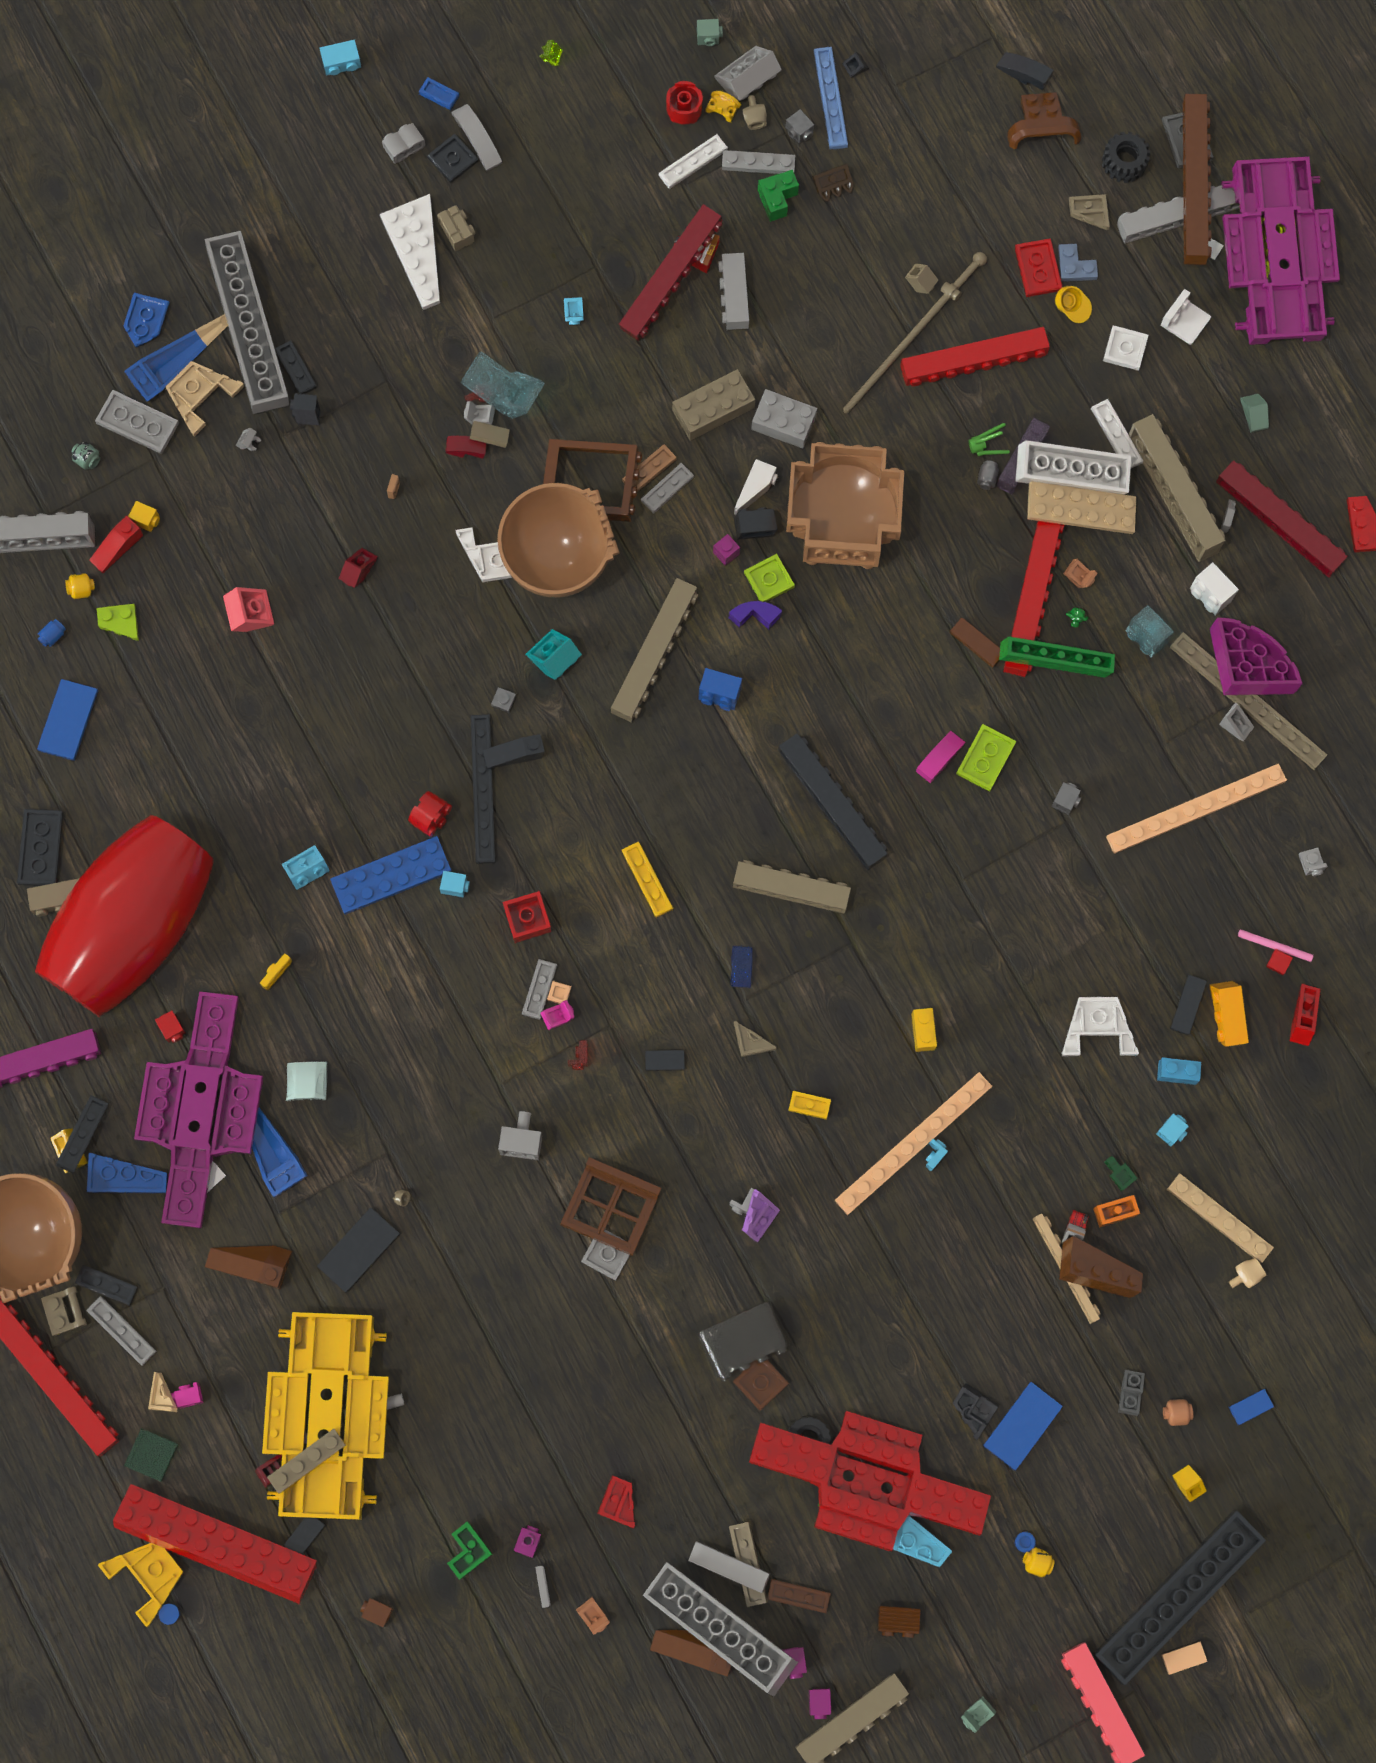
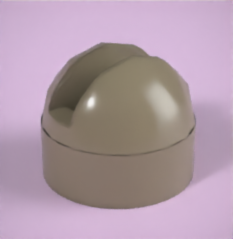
M397 1190L394 1193L396 1195L393 1200L397 1205L406 1206L409 1203L410 1193L408 1191Z

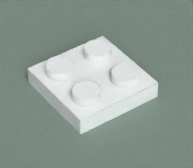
M1113 325L1103 361L1139 371L1148 335Z

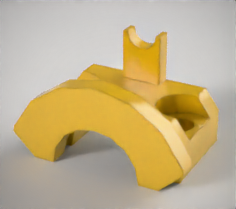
M722 91L712 92L706 112L709 114L717 112L723 115L726 121L731 122L737 109L741 106L740 102L728 93Z

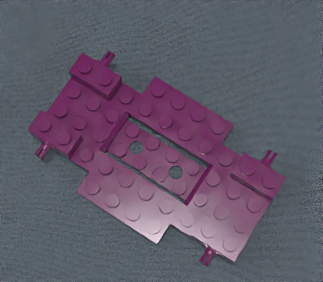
M1309 157L1237 160L1232 168V181L1221 182L1222 189L1233 188L1235 203L1240 205V214H1226L1223 216L1229 288L1247 287L1249 306L1246 308V322H1236L1235 330L1247 331L1249 345L1268 344L1272 339L1303 338V342L1321 341L1327 335L1326 325H1334V317L1325 318L1322 283L1338 282L1340 277L1333 209H1314L1312 184H1319L1320 176H1311ZM1262 214H1264L1265 218L1264 224L1266 228V243L1268 248L1267 258L1269 261V277L1271 279V283H1268L1266 275L1263 234L1261 224ZM1276 225H1284L1286 229L1285 232L1278 233L1276 231ZM1281 260L1288 261L1289 267L1287 269L1280 267L1279 262Z

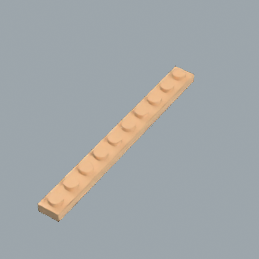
M1276 764L1111 833L1106 838L1113 853L1116 854L1285 783L1287 780L1280 765Z
M980 1072L977 1073L836 1198L835 1202L848 1216L929 1144L932 1139L938 1136L991 1089L992 1085Z

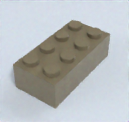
M738 369L672 402V411L690 441L755 408V398Z

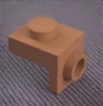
M1073 559L1063 574L1078 588H1084L1094 583L1097 572L1095 570L1090 571L1078 559Z
M590 1598L576 1609L593 1634L603 1631L610 1623L593 1598Z

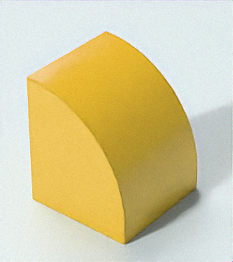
M1190 1465L1172 1475L1189 1502L1206 1492L1202 1479Z

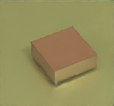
M391 475L387 488L388 498H396L400 485L398 475Z

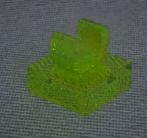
M547 40L546 45L541 48L544 53L539 55V57L543 61H548L552 66H556L559 64L562 48L554 40Z

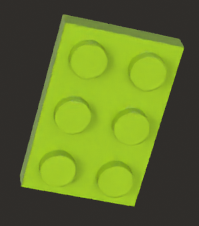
M982 724L956 774L990 791L1016 741Z

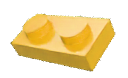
M793 1091L788 1111L827 1119L831 1099Z

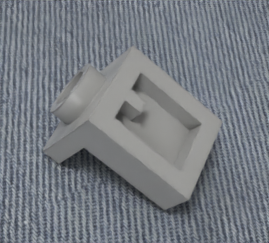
M1318 848L1298 854L1306 876L1310 874L1313 877L1321 875L1328 867L1326 863H1323Z

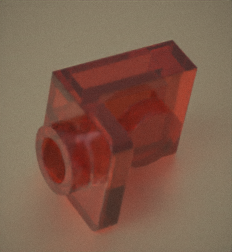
M587 1040L579 1041V1046L575 1047L576 1058H579V1060H568V1067H572V1070H583L584 1067H588Z

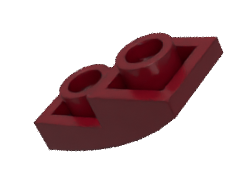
M448 436L446 440V453L462 458L465 454L484 458L486 443L472 440L470 436Z

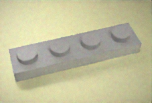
M723 150L722 170L780 174L789 170L794 172L795 155Z

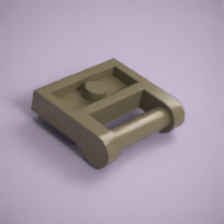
M70 1287L41 1298L52 1336L87 1325L86 1319H83L76 1297V1287ZM67 1296L75 1318L73 1323L70 1322L63 1299Z

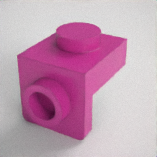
M567 1000L540 1013L548 1030L567 1024L574 1018L573 1008Z

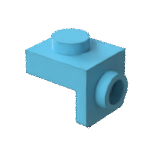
M582 297L564 298L565 321H569V325L580 324V321L584 320Z

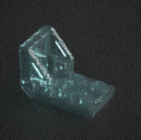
M482 351L478 353L460 382L487 403L493 405L502 414L511 418L527 414L545 384L538 378L517 371L510 373Z

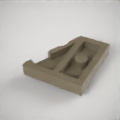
M1106 194L1069 197L1070 216L1072 218L1109 230Z

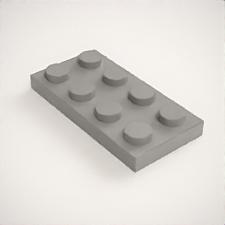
M114 390L110 393L95 420L96 424L160 454L163 453L179 424L178 420Z

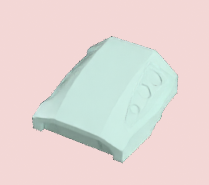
M327 1062L287 1063V1101L303 1099L326 1100Z

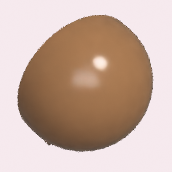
M549 483L523 492L509 505L499 525L498 550L507 572L520 586L534 594L545 597L558 598L574 595L594 583L604 571L607 563L614 560L613 556L620 553L616 541H612L614 535L603 505H599L602 503L599 491H590V488L582 490L562 483Z
M16 1173L0 1177V1296L3 1303L17 1299L18 1295L23 1297L52 1287L54 1284L58 1285L71 1279L69 1272L72 1271V1265L80 1250L82 1223L75 1203L59 1185L39 1175Z

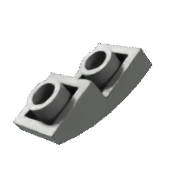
M1124 1371L1118 1408L1119 1413L1139 1415L1145 1373Z

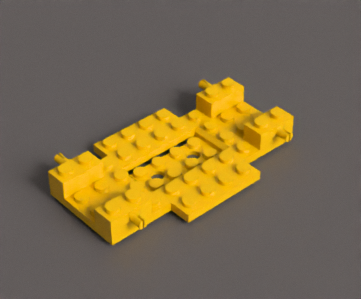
M292 1312L291 1330L279 1329V1333L286 1334H278L279 1338H290L288 1373L268 1372L262 1454H281L283 1466L304 1451L309 1374L312 1375L307 1448L319 1440L318 1433L323 1429L328 1432L335 1429L340 1436L344 1375H348L344 1443L346 1446L343 1447L342 1457L339 1456V1451L282 1493L278 1494L277 1492L268 1491L267 1495L275 1496H267V1500H279L278 1516L361 1520L364 1503L376 1504L377 1502L376 1500H369L377 1499V1495H365L363 1490L364 1458L384 1459L389 1377L369 1376V1367L374 1341L386 1342L387 1338L379 1337H387V1333H375L374 1317L372 1315ZM324 1389H330L332 1391L331 1399L323 1400L321 1392Z

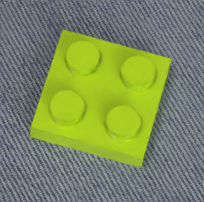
M777 554L744 570L746 578L761 602H767L795 587Z

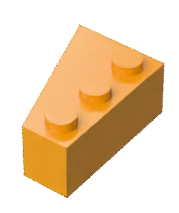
M1233 981L1210 984L1215 1021L1218 1025V1041L1226 1047L1249 1043L1241 985Z

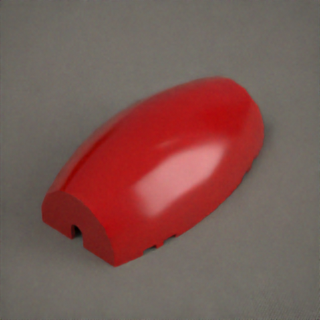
M150 815L113 842L77 881L63 902L49 929L40 952L35 973L59 990L66 992L86 1009L101 1017L135 992L159 968L186 931L202 899L212 870L213 858L194 840L157 816Z

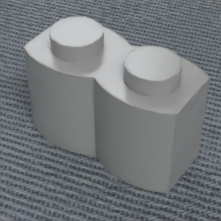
M411 123L401 126L398 132L387 134L384 140H382V144L395 164L421 150L425 146V140L415 125Z

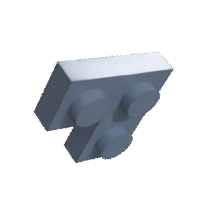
M1059 244L1058 256L1061 281L1097 280L1096 260L1078 261L1077 244Z

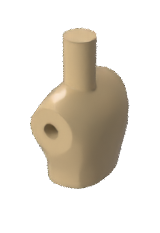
M1254 1258L1236 1266L1238 1276L1228 1282L1232 1288L1242 1282L1246 1287L1251 1288L1258 1284L1266 1276V1273L1259 1261Z

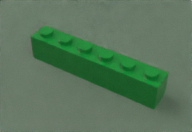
M1007 637L1001 641L999 660L1105 678L1114 673L1115 654Z

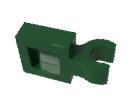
M1113 1156L1104 1161L1107 1167L1113 1171L1109 1177L1121 1191L1138 1179L1126 1163L1120 1166Z

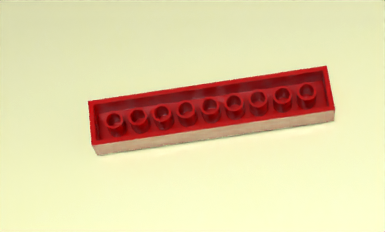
M130 1484L113 1519V1525L116 1529L298 1604L301 1603L317 1565V1560Z

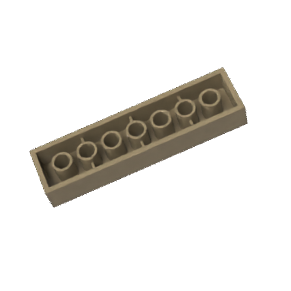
M1152 414L1133 423L1129 437L1143 459L1142 464L1198 562H1201L1219 553L1225 542V535L1215 524L1216 519L1214 515L1207 510L1206 501L1203 497L1199 496L1196 484L1191 482L1187 468L1182 466L1179 461L1178 452L1171 447L1170 438L1167 434L1163 433L1160 421L1155 419Z

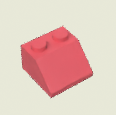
M236 587L223 596L231 631L248 632L274 625L265 589Z

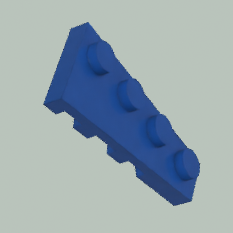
M89 1153L88 1193H166L167 1173Z

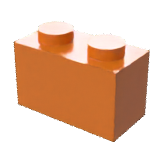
M1134 1195L1098 1205L1093 1209L1099 1228L1136 1217L1140 1214Z

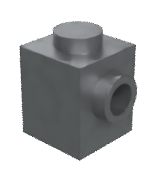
M801 109L786 119V129L792 139H796L798 143H801L803 140L807 141L812 137L814 124Z
M1063 782L1051 807L1069 815L1072 807L1077 808L1081 797L1078 796L1081 790L1077 789L1078 787L1072 783L1066 784Z

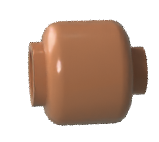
M1185 1399L1169 1400L1166 1407H1163V1418L1167 1419L1171 1426L1188 1425L1190 1420H1193L1192 1404H1189Z

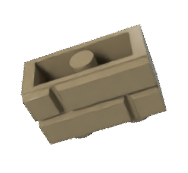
M457 205L438 213V222L455 251L474 242L475 231L471 224L467 225L465 221L467 217L463 210L458 209Z

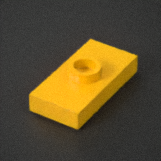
M284 953L276 964H271L267 969L268 974L260 982L264 989L269 990L292 963L288 955Z

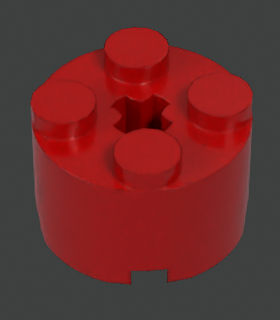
M689 81L677 82L668 90L666 110L672 122L679 124L697 122L702 113L703 96L701 90Z
M427 791L419 799L421 803L418 807L414 806L408 821L423 833L432 837L437 828L441 829L447 821L445 816L451 811L452 805L431 791Z

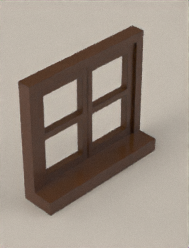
M589 1157L560 1225L633 1256L660 1195L661 1188ZM592 1177L616 1187L608 1206L584 1196ZM622 1190L646 1199L639 1218L614 1209ZM582 1200L606 1210L598 1229L574 1219ZM612 1213L636 1223L628 1242L604 1232Z

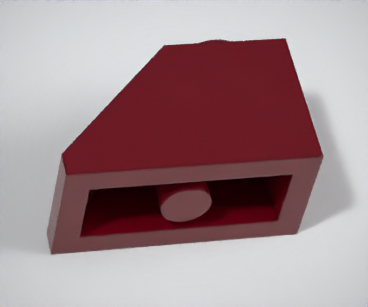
M361 548L345 560L339 579L346 585L355 588L363 582L378 556Z

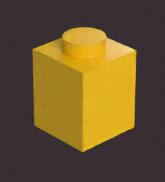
M138 501L135 502L128 516L138 527L150 532L153 527H157L160 520L156 509Z

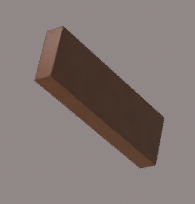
M961 618L950 630L949 633L992 668L999 662L1000 648L964 618Z
M771 1579L767 1599L826 1613L831 1593Z

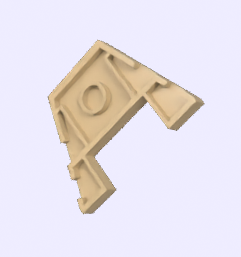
M191 361L166 386V389L190 432L195 437L206 424L193 411L218 386L233 398L244 387V384L241 381H235L224 374H218L207 367Z

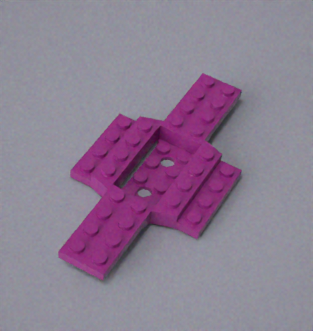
M199 992L187 1059L170 1064L147 1062L134 1139L154 1142L171 1150V1167L162 1224L202 1229L213 1157L233 1152L251 1154L263 1076L243 1074L228 1067L239 1000L238 996ZM223 1074L212 1145L210 1146L209 1140L219 1078ZM200 1082L206 1084V1090L203 1093H197L195 1090L196 1085ZM193 1121H198L200 1124V1128L196 1132H191L189 1129V1125Z

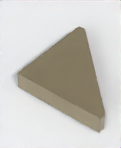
M737 1021L733 1022L741 1057L776 1050L775 1045L769 1043Z

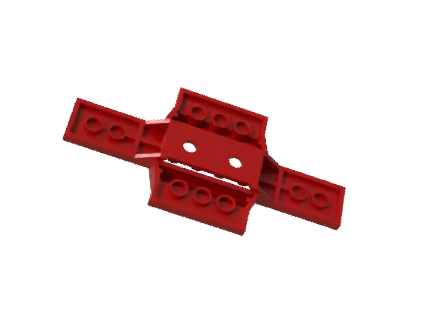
M848 1411L845 1412L840 1432L831 1445L760 1423L749 1460L751 1464L808 1481L818 1487L819 1511L814 1525L815 1528L887 1551L893 1550L897 1532L908 1515L922 1517L980 1536L991 1495L921 1474L918 1452L922 1439L921 1434ZM838 1452L908 1473V1475L904 1476L839 1455ZM844 1471H851L854 1474V1479L850 1482L844 1480ZM883 1483L891 1484L892 1492L889 1494L884 1493L881 1485Z

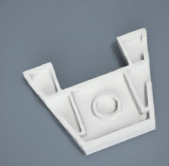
M473 528L456 530V535L482 582L512 578L501 560L498 542L476 546Z
M1118 997L1078 998L1062 1056H1080V1036H1119L1120 1056H1135L1139 1054Z

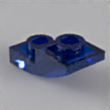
M733 946L730 985L731 987L751 988L752 947Z

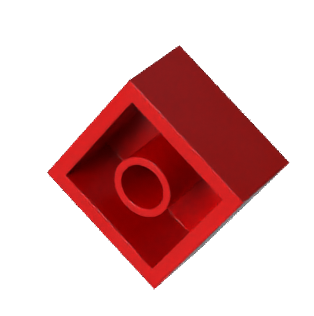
M540 891L503 902L514 943L551 932V926Z

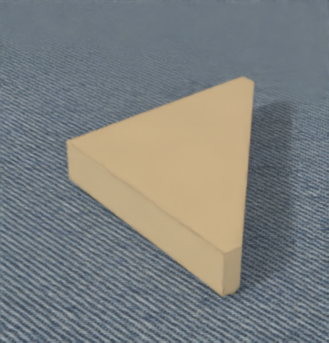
M154 1372L148 1409L177 1412V1407L162 1373Z

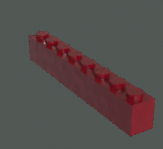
M704 204L701 206L619 323L620 329L638 341L641 337L644 338L651 322L654 323L658 319V312L662 307L665 308L670 301V295L679 289L682 278H686L689 275L690 267L694 262H698L703 248H707L710 245L713 234L715 232L718 233L723 225L721 215Z
M1233 460L1219 475L1216 481L1218 485L1328 578L1343 564L1347 556L1340 547H1336L1327 536L1320 534L1313 524L1307 523L1299 512L1293 511L1288 507L1286 501L1275 496L1274 492L1269 487L1262 485L1256 476L1250 475L1242 464L1236 463Z

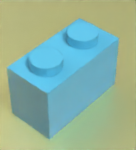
M355 39L320 47L326 76L361 68Z

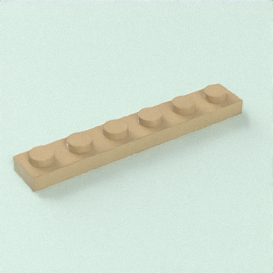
M1180 1173L1167 1188L1169 1192L1246 1253L1256 1258L1260 1264L1274 1248Z
M1040 1214L1034 1217L1033 1221L1060 1268L1062 1256L1061 1241L1057 1234L1052 1233L1050 1229L1052 1225L1048 1217ZM1067 1282L1089 1323L1092 1324L1099 1320V1309L1090 1302V1293L1087 1288Z

